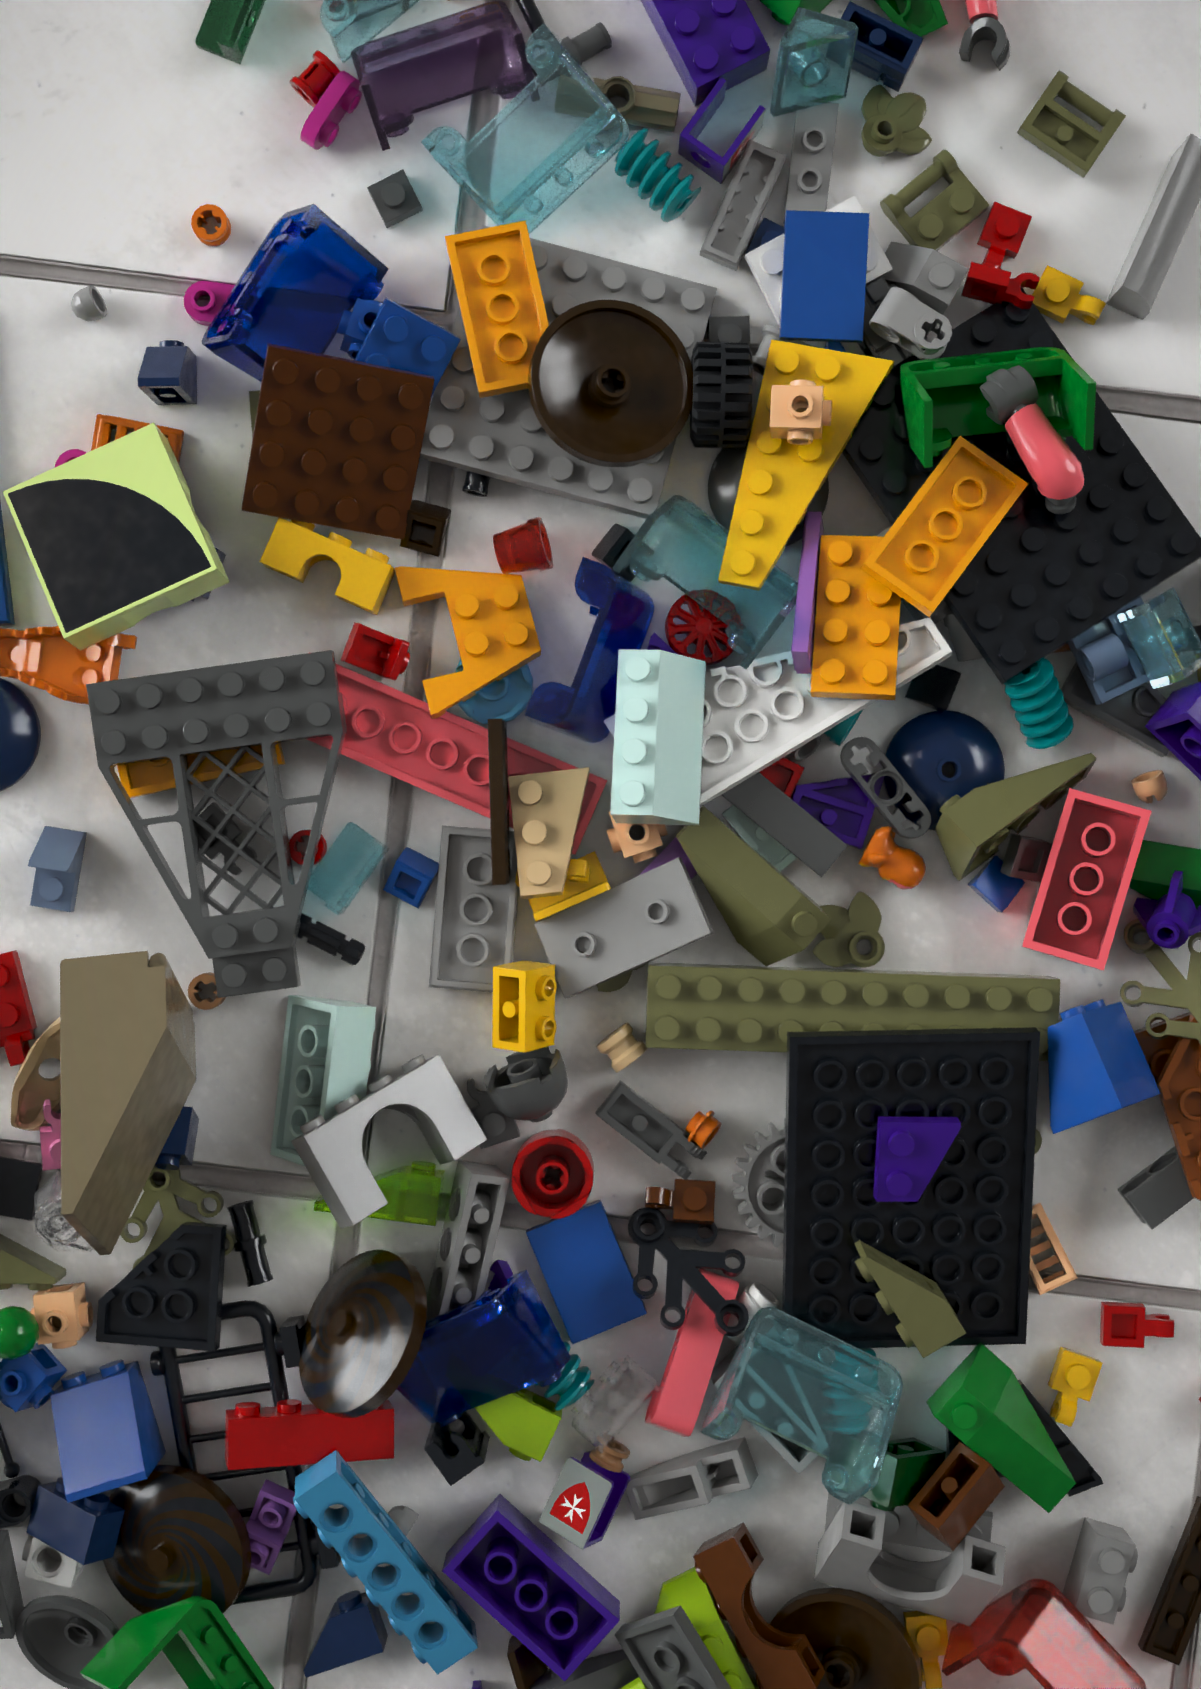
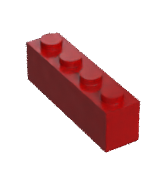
M296 1399L278 1401L275 1407H260V1403L242 1402L236 1404L235 1409L226 1410L225 1460L228 1470L316 1464L335 1450L339 1452L346 1462L394 1458V1407L389 1399L373 1411L354 1418L338 1417L318 1409L313 1404L302 1405V1401Z

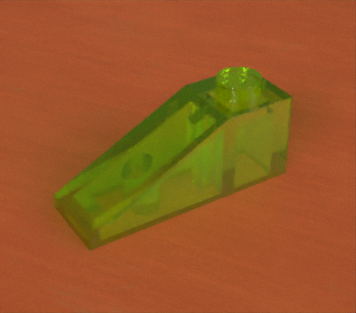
M413 1161L412 1166L405 1165L374 1176L388 1204L369 1215L368 1218L436 1226L440 1214L445 1170H437L436 1164L432 1162ZM320 1195L315 1201L314 1211L331 1213L322 1195Z

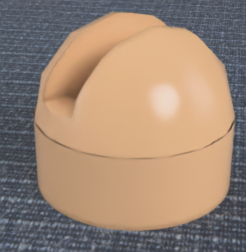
M1162 770L1141 774L1131 781L1135 794L1145 803H1152L1153 795L1157 801L1162 800L1166 796L1168 790L1167 781Z

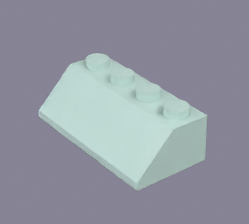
M618 650L610 812L616 823L699 825L706 676L705 661L663 650Z
M299 995L288 996L270 1155L305 1166L291 1142L303 1134L300 1126L321 1114L325 1120L337 1114L334 1106L354 1094L357 1095L359 1100L366 1096L368 1074L371 1068L370 1057L373 1032L375 1030L376 1007L351 1001Z

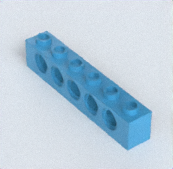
M337 1450L295 1477L293 1503L298 1513L304 1519L310 1518L317 1526L319 1537L324 1545L329 1549L335 1548L341 1556L342 1564L347 1573L352 1578L357 1576L365 1585V1591L370 1601L376 1607L380 1605L383 1607L395 1632L400 1636L405 1634L411 1642L414 1654L422 1664L427 1662L438 1675L478 1648L475 1622ZM334 1504L343 1505V1507L338 1509H333L329 1506ZM357 1534H365V1535H367V1536H365V1537H363V1538L353 1537V1536H355V1535H357ZM380 1564H390L389 1566H386V1567H379V1566H378V1565H380ZM404 1593H413V1594L407 1595V1596L402 1595V1594H404Z

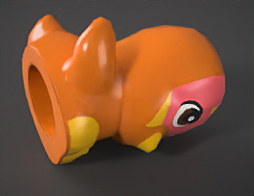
M891 826L876 829L866 845L858 864L862 867L872 866L877 868L883 880L889 881L900 889L905 890L916 887L921 882L926 870L923 857L911 849L898 846L894 841L896 833L892 831Z

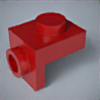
M354 622L340 661L383 678L396 680L398 675L405 671L409 663L410 653L408 648L410 643Z

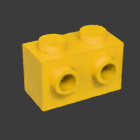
M522 960L493 966V1048L526 1053L554 1045L556 1033L555 994L557 990L555 964Z

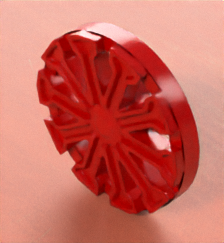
M694 590L681 596L672 605L666 617L665 635L670 647L679 655L705 661L706 666L725 660L734 651L740 639V616L737 614L734 605L725 597L723 598L718 593L710 590ZM696 599H703L704 601L702 612ZM712 602L720 605V607L714 613L711 614ZM687 604L691 614L681 609V606ZM725 613H727V614L729 615L730 619H731V620L717 621V620H718L719 618H721ZM678 618L687 624L676 625L673 619ZM721 630H732L733 636L730 637ZM686 634L687 637L682 641H677L675 635ZM716 640L726 645L727 649L725 651L720 650ZM693 643L696 645L695 653L689 654L687 647ZM705 646H708L712 654L711 657L704 655Z

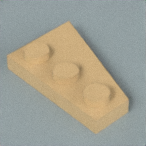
M590 767L508 776L521 899L563 895Z

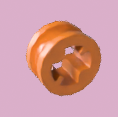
M206 204L194 211L191 218V226L193 232L202 243L208 246H218L228 240L231 234V224L220 207ZM209 217H214L217 223H221L220 228L215 226L217 232L209 234L202 227L203 223L208 224L206 219Z

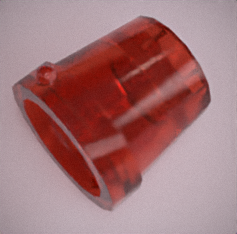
M540 517L528 519L523 524L494 534L495 554L503 574L532 570L544 571L553 568V557L548 534Z

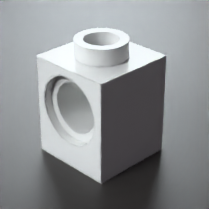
M29 1535L22 1553V1560L27 1561L23 1577L71 1589L82 1574L84 1565L58 1550L56 1551L60 1554L61 1560L52 1559L46 1548L52 1547Z

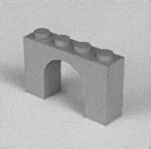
M423 1054L408 1061L401 1066L404 1071L402 1075L392 1079L390 1074L373 1082L368 1086L371 1091L370 1094L360 1100L356 1094L334 1106L337 1114L327 1120L321 1114L300 1126L303 1134L291 1141L340 1228L353 1226L388 1204L370 1172L362 1152V1138L365 1127L371 1117L380 1109L397 1110L409 1116L420 1128L440 1165L457 1160L487 1140L440 1055L425 1060Z
M845 1500L818 1542L814 1581L841 1589L853 1590L875 1599L967 1626H971L1003 1587L1005 1546L966 1535L955 1550L944 1559L930 1562L901 1559L882 1550L886 1511Z

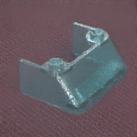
M674 495L648 516L612 569L619 574L628 565H631L629 567L631 572L643 581L649 582L651 579L659 581L663 577L728 625L725 629L726 635L729 637L727 642L733 650L746 656L740 666L747 670L796 605L798 582L775 565L760 591L719 583L718 578L729 531L690 500Z

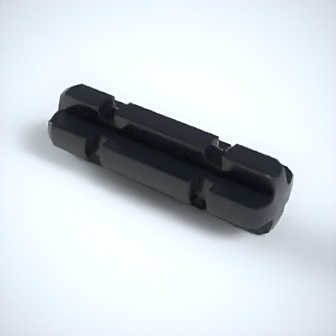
M301 913L297 938L302 939L304 936L308 938L307 943L335 957L337 954L342 955L341 960L351 965L359 963L365 952V945L353 938L348 941L345 939L347 935L319 921L314 924L311 922V917Z

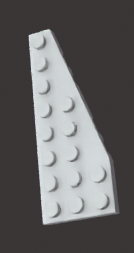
M931 618L899 625L896 689L952 656L953 651ZM791 651L753 659V662L726 668L723 666L711 669V672H707L705 676L700 807L877 700L811 697L812 672L811 674H797L794 669ZM615 714L604 720L613 738Z

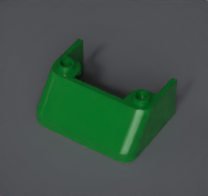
M1055 347L1027 348L904 363L900 367V385L909 445L923 467L928 468L933 467V456L941 455L944 449L952 445V437L1007 432L1005 424L999 425L986 415V408L991 405L985 399L979 387L987 381L986 376L999 369L1007 370L1019 365L1033 378L1039 395L1036 404H1038L1065 441L1066 437L1072 436L1084 450H1092L1096 382L1063 349Z
M192 1596L133 1617L80 1672L85 1679L103 1689H127L162 1650L189 1689H274L218 1606L213 1601L202 1596Z

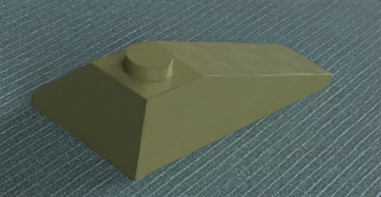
M1092 753L974 788L962 798L956 794L946 801L939 810L942 815L935 830L958 881L962 880L999 851L998 846L1009 836L1012 829L1019 834L1028 827V824L1040 812L1038 808L1040 805L1045 810L1049 809L1068 793L1069 788L1073 789L1086 778L1097 758Z
M704 805L700 808L699 825H685L676 835L737 943L765 966L805 950L832 920L815 901Z

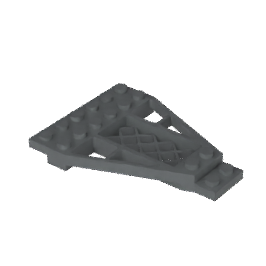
M328 650L86 684L98 767L208 959L212 958L218 998L301 986L295 946L300 928V917L345 734L347 733L334 651ZM332 736L333 742L320 795L284 799L275 745L280 742ZM261 745L263 756L251 747ZM240 748L228 765L210 753ZM246 751L264 764L251 782H248L233 770ZM199 754L188 768L187 755ZM206 757L223 770L210 788L193 776ZM169 758L173 764L179 806L178 811L170 816L142 819L115 773V766ZM265 774L269 797L256 788ZM228 775L246 787L234 805H231L215 793ZM190 782L206 793L195 809ZM251 792L269 804V807L257 823L239 811V808ZM211 798L229 810L217 828H214L198 816ZM317 802L299 881L295 884L284 809L290 805ZM234 815L252 828L239 846L221 833ZM270 815L272 816L274 836L262 828ZM167 822H178L181 825L191 890L190 899L185 895L147 828L148 825ZM196 822L211 833V836L201 849L199 848ZM257 832L275 845L263 863L244 850ZM217 838L235 851L222 869L204 856ZM240 855L258 868L245 886L227 873ZM276 855L280 877L267 868ZM202 863L217 873V876L207 889L205 888ZM262 873L281 886L268 904L250 891ZM222 879L240 891L228 909L210 896ZM283 894L284 906L273 907ZM245 896L263 908L233 913ZM208 904L222 913V915L209 916Z

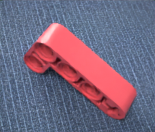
M699 1269L700 1273L725 1300L736 1299L739 1288L738 1281L706 1269ZM692 1289L685 1307L684 1323L677 1331L660 1387L655 1388L645 1416V1423L682 1437H689L693 1432L724 1337L715 1326V1314ZM727 1314L723 1317V1321L726 1325L728 1324L731 1314Z

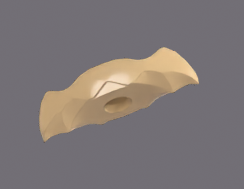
M60 1017L36 1040L16 1075L11 1099V1125L15 1128L36 1131L40 1130L39 1127L47 1126L48 1122L45 1120L43 1113L45 1099H50L53 1112L56 1113L61 1109L60 1074L49 1079L39 1074V1066L44 1060L48 1058L60 1060Z

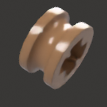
M203 973L193 978L188 987V998L195 1007L203 1010L213 1009L222 1004L226 997L218 998L217 996L215 1000L210 997L203 1000L198 992L203 990L198 988L201 982L206 985L213 982L216 985L214 973Z
M597 1436L595 1443L598 1447L591 1450L589 1454L590 1459L609 1471L622 1472L624 1468L622 1459L629 1457L630 1450L622 1443L610 1437Z

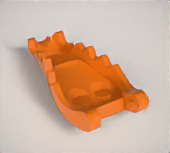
M59 626L27 628L26 630L0 628V676L18 679L27 685L45 690L49 694L65 701L89 705L86 684L118 680L122 648L135 649L137 637L135 635L118 633L80 651L63 638Z

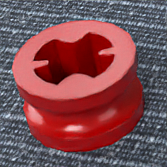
M300 830L289 840L291 858L297 864L303 865L305 857L304 852L297 849L298 842L304 843L303 837L310 836L311 830ZM323 835L320 836L318 851L313 865L322 861L326 855L327 843Z

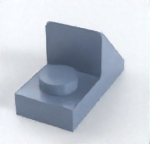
M51 826L44 827L28 862L29 867L36 868L30 906L74 912L87 832Z

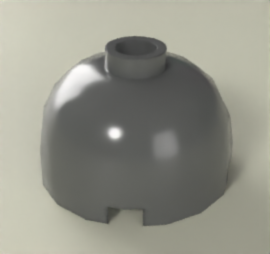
M549 1047L526 1053L516 1052L506 1057L508 1065L502 1067L499 1071L496 1064L488 1070L484 1076V1084L495 1107L512 1119L530 1120L531 1122L543 1121L552 1115V1111L559 1106L567 1093L568 1079L566 1068L560 1051L555 1049L554 1054L550 1052Z

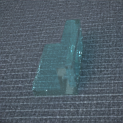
M349 822L312 872L308 890L326 902L324 906L335 914H343L390 848L354 822Z

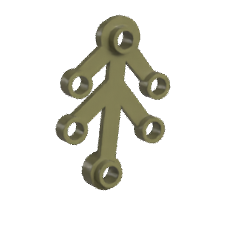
M1138 919L1132 920L1124 929L1126 945L1135 953H1144L1172 990L1147 987L1138 981H1128L1120 989V996L1123 1002L1130 1007H1138L1146 1003L1188 1009L1198 1023L1169 1020L1162 1013H1154L1146 1020V1030L1152 1038L1157 1040L1174 1036L1198 1040L1201 1045V952L1193 949V944L1197 940H1201V932L1192 935L1188 940V949L1191 955L1186 980L1160 946L1155 944L1150 938L1145 944L1135 943V935L1139 932L1147 933V931ZM1136 987L1140 989L1141 996L1137 1000L1127 999L1126 992L1129 988ZM1155 1020H1163L1166 1022L1167 1027L1165 1031L1155 1033L1151 1030V1024Z
M154 1166L144 1185V1192L120 1234L129 1243L141 1240L147 1233L146 1221L159 1201L163 1218L145 1254L135 1261L133 1268L152 1251L156 1250L182 1224L186 1222L205 1223L180 1210L176 1196L196 1204L198 1212L207 1218L216 1216L224 1206L223 1197L216 1191L207 1192L181 1179L179 1169L164 1170ZM154 1172H161L165 1175L166 1182L164 1185H158L154 1182ZM208 1197L213 1198L217 1203L216 1210H207L204 1206V1199ZM129 1223H135L139 1226L140 1234L138 1236H133L128 1232ZM226 1229V1238L229 1240L230 1246L225 1249V1256L234 1249V1244L236 1243V1236L228 1229Z

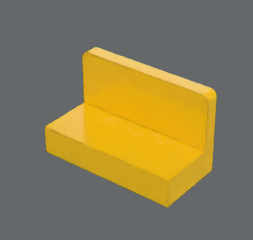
M595 851L578 858L587 860V865L590 866L589 882L566 880L563 895L528 899L535 921H539L611 889Z

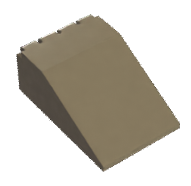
M148 951L64 959L60 963L61 1215L99 1255H109L112 1253L196 1082L193 1010L169 962L162 953L153 954L150 960Z

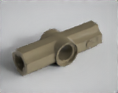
M560 72L554 110L556 112L601 119L607 125L614 128L630 124L674 132L681 93L633 85L627 78L621 76H613L604 80ZM620 96L627 100L628 103L624 107L614 108L607 101L612 97Z

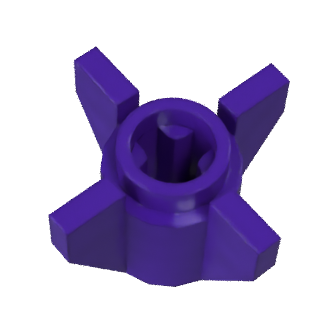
M1174 871L1168 894L1163 895L1158 900L1137 897L1133 905V912L1147 931L1149 938L1163 948L1178 949L1186 943L1188 937L1201 931V905L1196 909L1193 900L1188 895L1181 893L1183 890V871Z

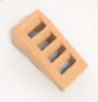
M1041 1203L1032 1206V1219L1038 1217L1041 1225L1031 1229V1238L1045 1232L1048 1240L1030 1248L1029 1275L1038 1294L1042 1295L1078 1277ZM1052 1247L1055 1253L1054 1256L1034 1264L1032 1256ZM1060 1263L1061 1271L1046 1278H1041L1039 1271Z

